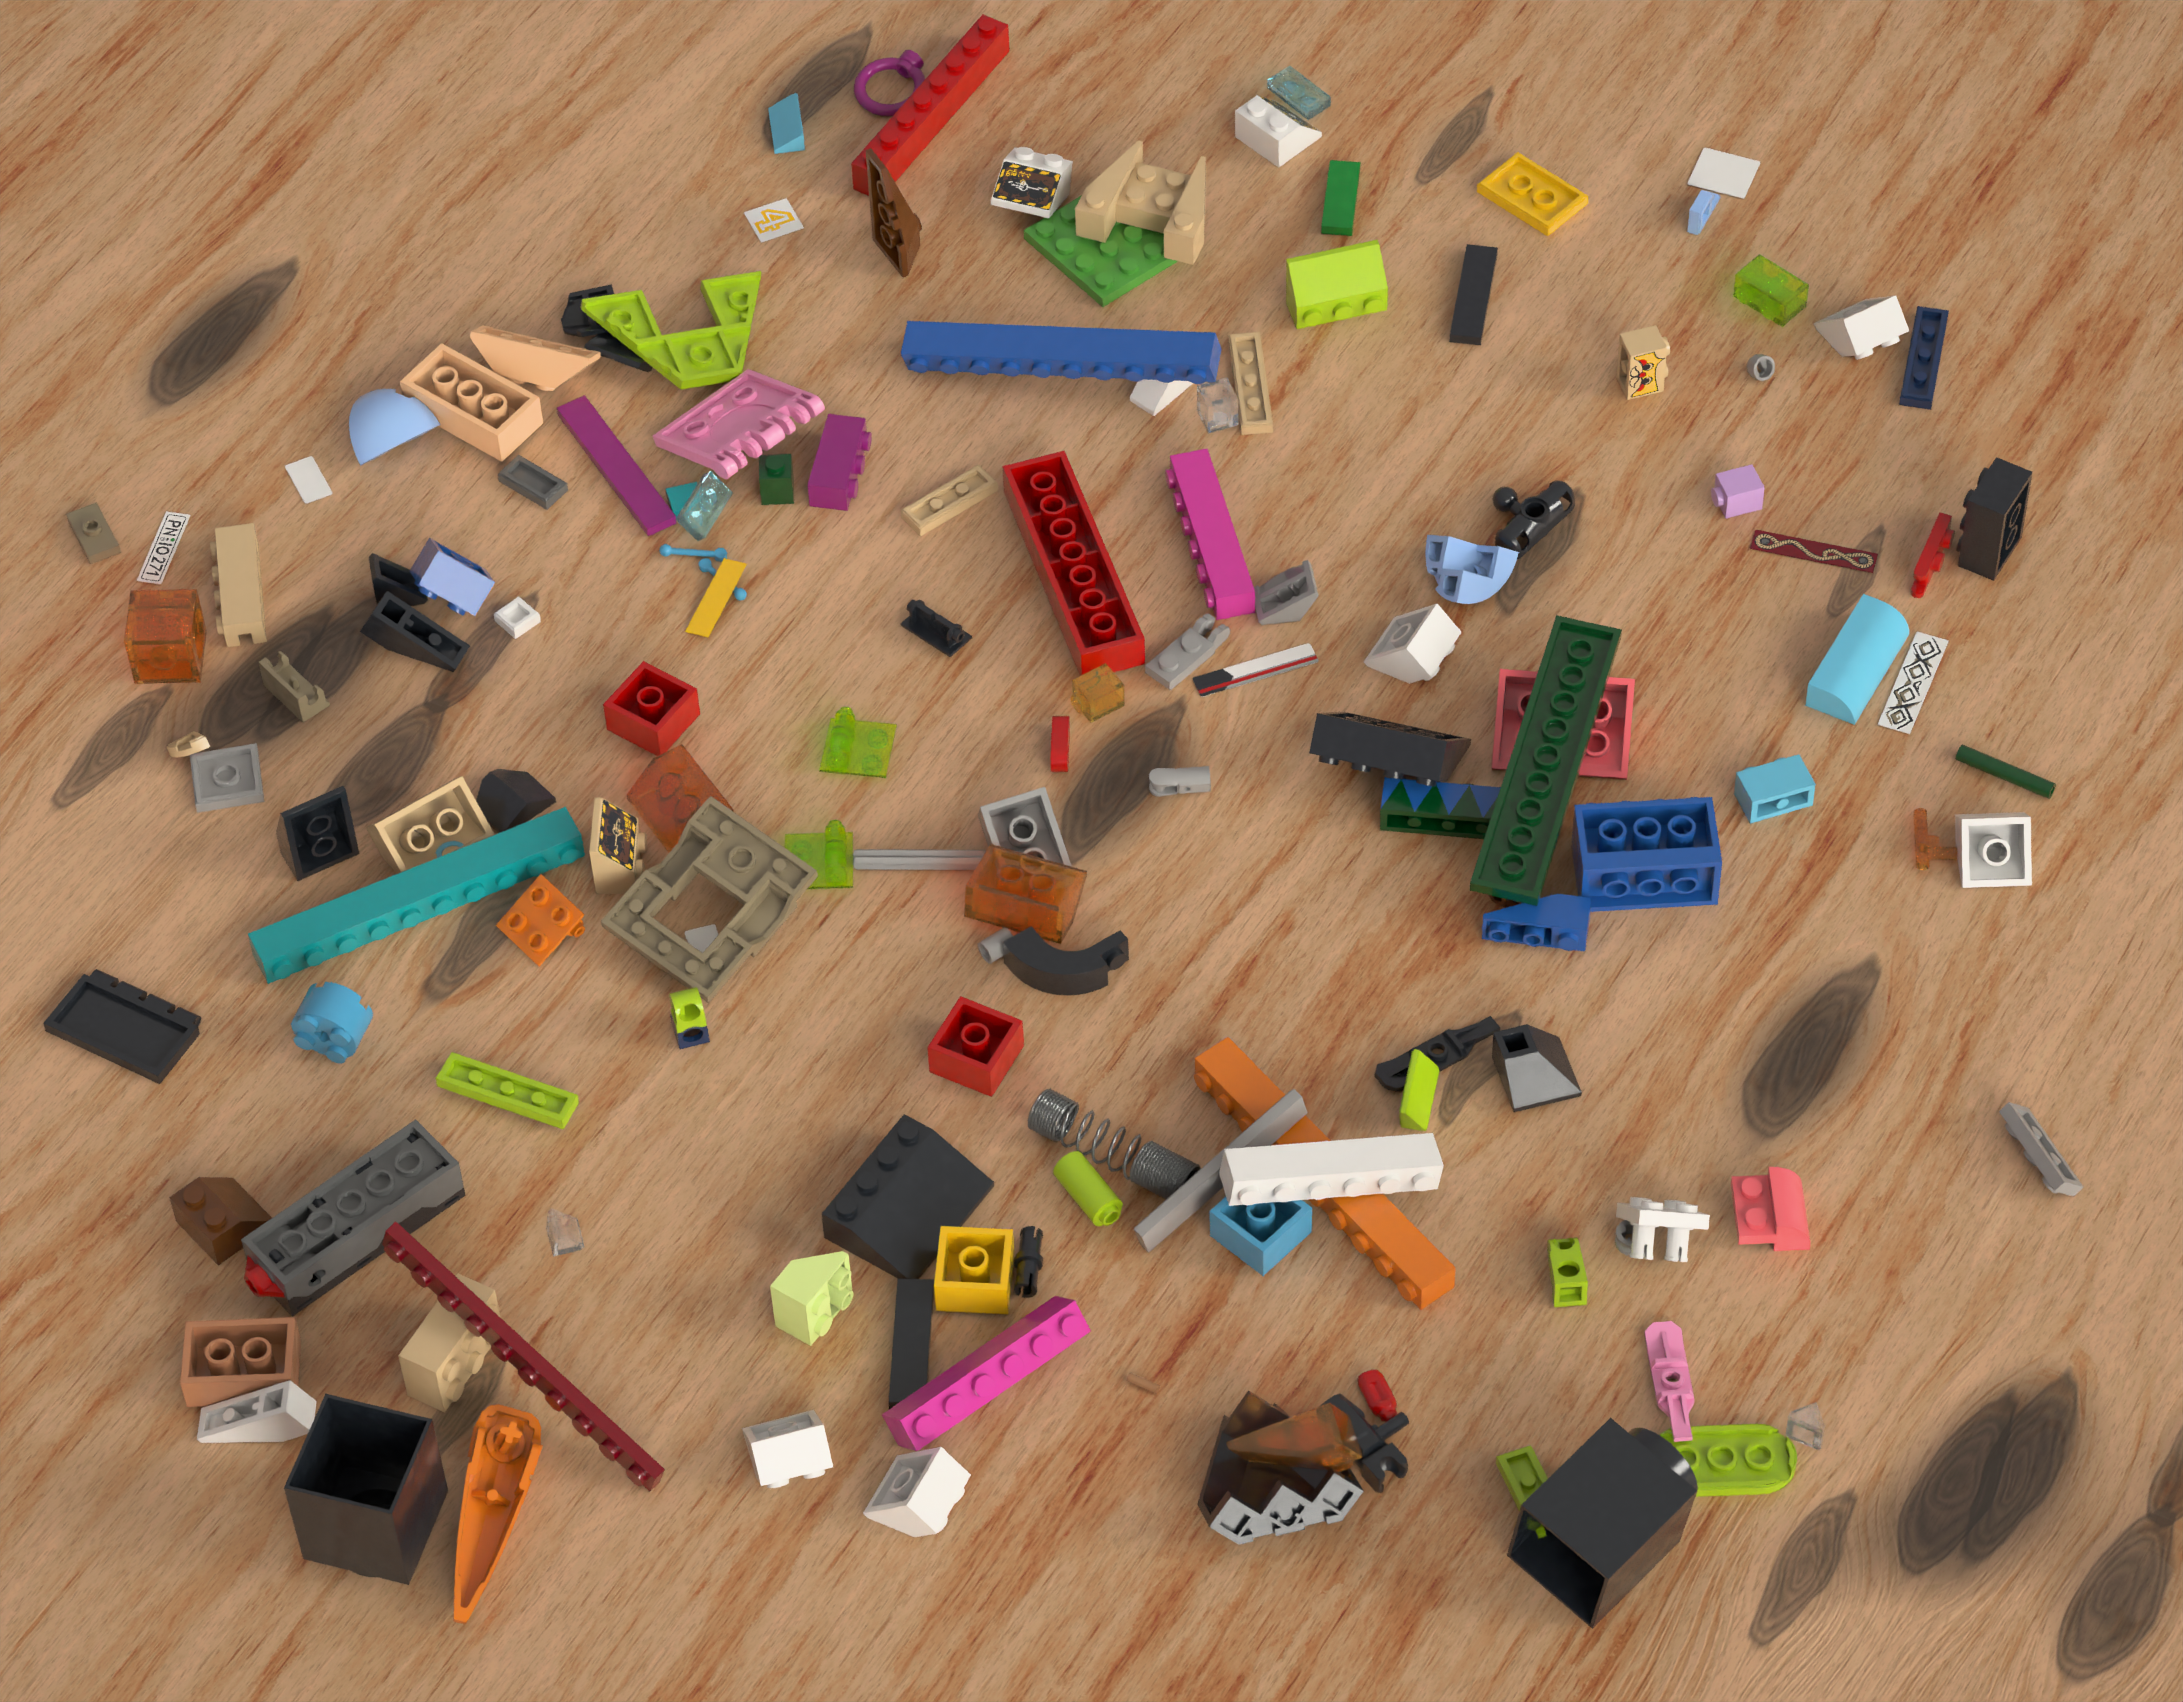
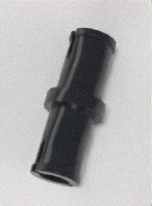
M1027 1226L1021 1229L1019 1252L1014 1257V1266L1017 1269L1014 1293L1019 1296L1023 1286V1298H1030L1036 1295L1038 1271L1043 1267V1257L1040 1255L1043 1231L1038 1228L1036 1230V1237H1034V1226Z

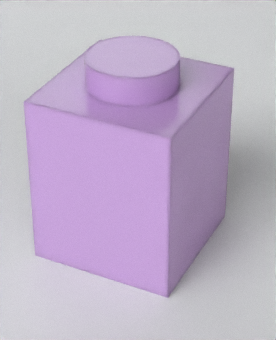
M1751 464L1717 473L1715 476V486L1711 489V497L1715 507H1720L1725 518H1730L1761 510L1765 487Z

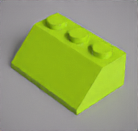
M1378 240L1286 259V305L1296 329L1387 310L1388 286Z

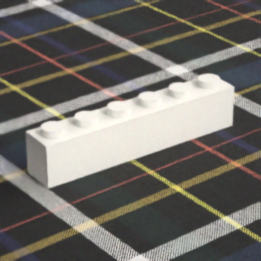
M1433 1133L1224 1149L1219 1174L1228 1205L1234 1206L1438 1189L1444 1165Z

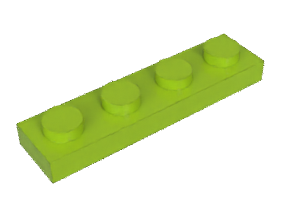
M451 1052L436 1077L437 1087L563 1130L579 1104L577 1094Z

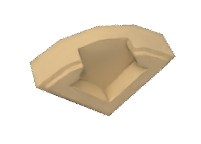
M193 731L168 744L166 747L171 757L178 758L209 748L210 745L206 736Z

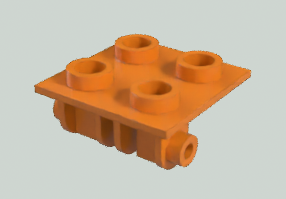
M540 874L496 926L540 967L567 935L577 938L584 933L585 927L583 926L582 918L585 914Z

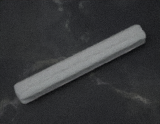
M856 849L853 853V866L857 870H986L988 868V852L986 850Z

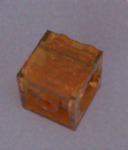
M197 589L131 590L124 644L134 683H201L207 630Z

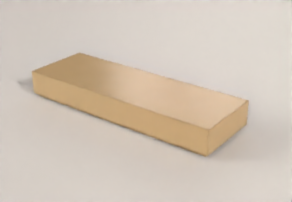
M978 464L901 510V518L921 537L997 492L998 483Z

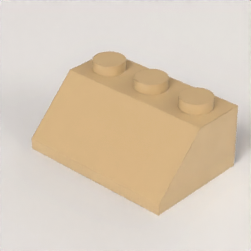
M463 776L449 781L366 828L382 858L396 874L436 859V850L446 842L458 841L464 845L461 847L449 846L443 850L442 856L495 835Z

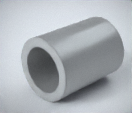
M1007 928L1000 929L978 943V950L987 963L991 964L1004 956L1003 942L1013 937Z

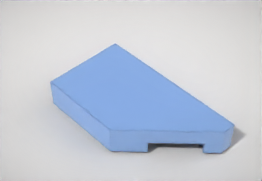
M1705 190L1700 191L1689 210L1687 232L1695 235L1700 234L1721 198L1719 194Z

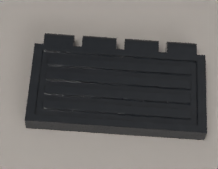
M96 969L90 976L82 975L43 1024L46 1032L161 1084L200 1035L198 1026L201 1023V1016L181 1007L175 1010V1004L153 994L147 996L146 991L124 981L119 983L118 978Z

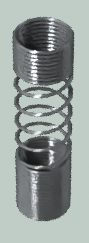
M1050 1088L1044 1090L1032 1105L1027 1120L1028 1128L1045 1138L1047 1137L1051 1141L1058 1142L1061 1140L1065 1148L1076 1144L1077 1151H1080L1079 1141L1088 1132L1095 1113L1092 1110L1086 1114L1079 1127L1076 1141L1071 1144H1065L1063 1138L1074 1123L1079 1110V1104ZM1091 1115V1118H1090V1121H1089L1087 1127L1085 1128V1130H1084L1083 1133L1081 1134V1131H1082V1129H1083V1126H1084L1086 1120H1087L1088 1117ZM1109 1118L1100 1124L1095 1134L1092 1148L1082 1153L1083 1155L1091 1153L1092 1159L1096 1164L1107 1161L1111 1172H1117L1123 1168L1124 1177L1127 1180H1131V1182L1159 1195V1197L1165 1198V1200L1201 1169L1199 1164L1193 1163V1161L1166 1149L1162 1145L1160 1146L1156 1142L1149 1141L1137 1153L1132 1163L1129 1177L1126 1174V1165L1134 1157L1142 1139L1140 1134L1131 1141L1123 1164L1117 1169H1113L1110 1165V1157L1116 1152L1123 1141L1126 1132L1125 1126L1119 1128L1113 1137L1107 1157L1098 1161L1094 1156L1095 1149L1107 1134L1110 1127ZM1107 1122V1125H1106V1127H1105V1130H1104L1103 1134L1101 1135L1100 1139L1097 1141L1098 1136H1099V1134H1100V1131L1102 1130L1103 1126H1104L1105 1123ZM1122 1131L1121 1137H1120L1118 1143L1116 1144V1146H1115L1114 1149H1113L1114 1143H1115V1141H1116L1118 1135H1119L1120 1132ZM1138 1139V1142H1137V1144H1136V1146H1135V1148H1134L1132 1154L1129 1156V1153H1130V1151H1131L1132 1146L1134 1145L1135 1141Z

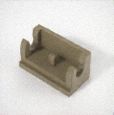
M282 651L278 652L279 662L274 667L266 657L259 661L264 686L303 723L330 706L329 701L325 698L324 691L318 685L312 686L289 664L288 657Z

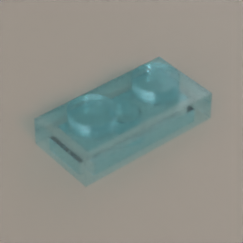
M1288 66L1267 80V89L1307 120L1331 106V97L1291 66Z
M712 471L705 473L675 520L697 541L706 538L733 492Z

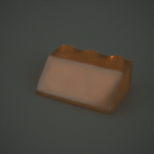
M682 744L653 758L627 793L628 801L669 853L678 844L687 822L710 796L734 812L731 805Z
M990 844L966 884L964 917L1005 927L1016 932H1022L1032 926L1042 939L1061 944L1074 922L1086 881L1087 871Z

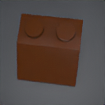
M198 1177L169 1197L176 1222L217 1265H220L243 1249L241 1239L272 1219L234 1178Z

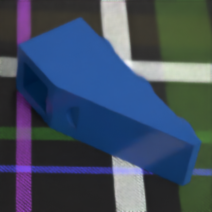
M1554 894L1540 898L1537 906L1521 903L1483 914L1482 939L1499 943L1527 944L1532 947L1560 948L1566 951H1585L1592 898Z

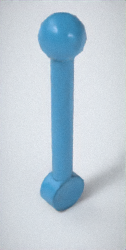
M663 544L659 548L660 554L664 557L677 554L714 557L719 562H722L724 558L727 559V551L724 548L708 551L671 548L668 544Z
M704 558L699 561V568L702 572H709L715 576L717 570L712 567L710 559ZM735 586L733 590L734 597L739 601L744 600L747 592L745 589Z

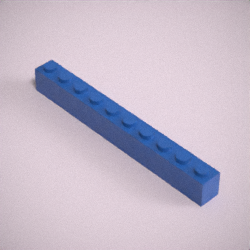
M907 321L901 356L908 370L918 373H925L927 371H942L947 374L971 372L977 375L996 373L1011 377L1021 374L1035 375L1040 378H1047L1049 376H1065L1070 379L1095 377L1100 380L1120 378L1134 382L1145 379L1158 380L1164 383L1189 381L1194 384H1203L1204 382H1216L1222 348L1215 332Z

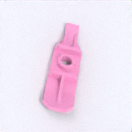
M1672 1321L1653 1322L1645 1331V1341L1657 1406L1669 1417L1674 1442L1692 1441L1688 1414L1694 1405L1695 1399L1684 1350L1682 1330ZM1674 1378V1379H1677L1678 1381H1677V1382H1669V1381H1667V1379Z

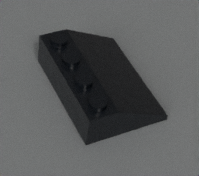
M1348 712L1317 713L1309 753L1319 755V762L1339 765V760L1352 763L1351 769L1371 772V768L1374 767L1383 769V776L1403 779L1404 774L1416 776V783L1436 786L1437 781H1447L1470 747L1472 739Z
M904 1114L821 1213L824 1238L898 1279H919L937 1257L940 1227H961L994 1187V1181L936 1131Z

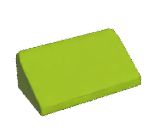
M1414 1049L1411 1053L1399 1109V1122L1402 1128L1426 1131L1437 1085L1439 1067L1417 1049Z

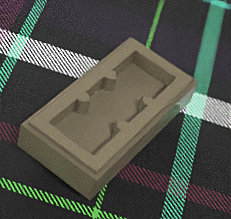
M97 502L66 514L68 522L90 564L121 553L119 544Z

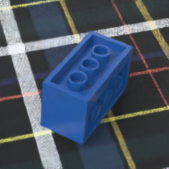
M1712 797L1574 805L1571 849L1578 896L1592 898L1591 912L1718 905L1722 857Z

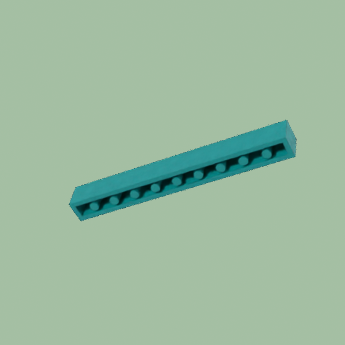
M563 807L248 933L252 954L268 984L279 979H285L291 974L311 966H317L323 961L343 953H349L373 941L384 939L388 935L405 928L414 927L420 922L446 914L467 903L476 902L487 895L502 889H508L517 883L537 877L564 864H570L585 856L582 835L567 808Z

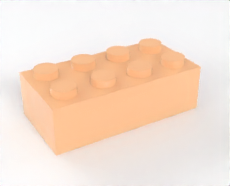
M442 343L400 381L402 395L408 398L415 397L424 403L440 423L438 427L501 462L543 424L540 399L537 395Z

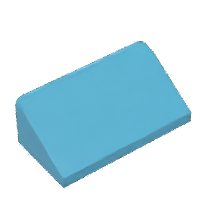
M794 93L768 108L775 154L805 150L798 94Z

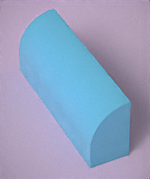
M1863 594L1808 683L1805 706L1855 725L1909 636V626L1903 615L1888 603Z

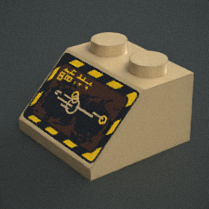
M595 797L589 853L596 894H625L645 871L644 859H640V855L647 851V834L640 831L639 819L602 797Z

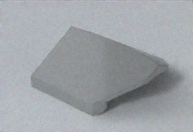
M1308 560L1303 561L1302 565L1291 567L1274 576L1259 587L1257 585L1254 587L1258 622L1261 625L1296 622L1302 619L1319 596L1312 565Z

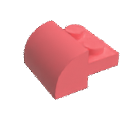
M1769 1167L1768 1175L1731 1177V1192L1738 1245L1773 1243L1774 1251L1810 1250V1236L1801 1178L1795 1172L1781 1167Z

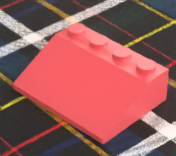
M1500 669L1492 769L1507 770L1538 672ZM1609 677L1578 776L1627 780L1635 679Z

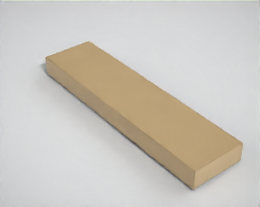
M1260 332L1228 334L1241 435L1273 433V420Z

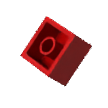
M645 661L632 672L603 704L608 731L660 758L700 715L697 688Z
M960 996L927 1047L929 1072L992 1097L1024 1047L1023 1021Z

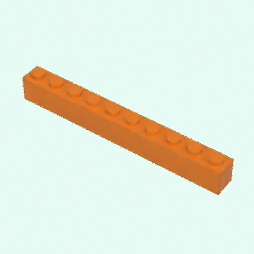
M1229 1037L1195 1058V1083L1201 1091L1208 1092L1216 1100L1218 1107L1225 1115L1230 1114L1238 1122L1242 1132L1285 1096ZM1305 1115L1272 1145L1330 1140ZM1384 1194L1333 1197L1320 1200L1308 1199L1315 1207L1320 1206L1328 1215L1332 1225L1337 1230H1343L1351 1238L1356 1250L1361 1254L1366 1253L1374 1262L1378 1272L1385 1278L1389 1277L1397 1285L1402 1297L1407 1301H1412L1420 1310L1455 1287V1266Z

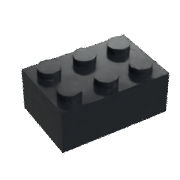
M1997 457L1989 469L1985 467L1982 470L1976 489H1970L1963 502V507L1966 508V513L1960 523V530H1963V534L1956 548V551L1960 552L1959 567L1993 581L1996 579L2022 538L2032 471Z

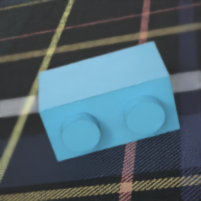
M1798 754L1736 772L1734 795L1751 824L1813 806L1816 784Z

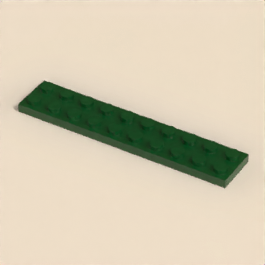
M1556 615L1470 881V891L1535 906L1538 905L1619 647L1622 629Z

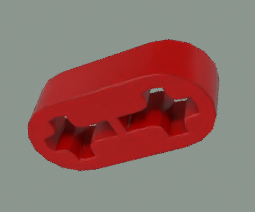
M1052 716L1051 772H1068L1070 716Z

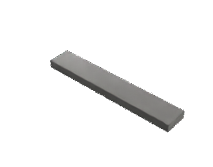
M1295 1089L1290 1090L1224 1149L1271 1146L1308 1113L1302 1096ZM1224 1149L1134 1227L1140 1245L1148 1253L1223 1188L1219 1171Z

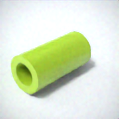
M1080 1151L1070 1152L1057 1162L1053 1169V1175L1095 1226H1108L1118 1220L1123 1207L1122 1201Z

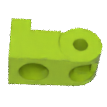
M1578 1238L1549 1239L1547 1241V1253L1554 1308L1587 1305L1588 1279Z

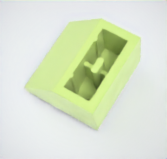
M840 1251L791 1260L770 1286L775 1327L810 1346L819 1336H824L830 1329L834 1317L840 1310H845L853 1299L854 1293L852 1291L849 1254Z

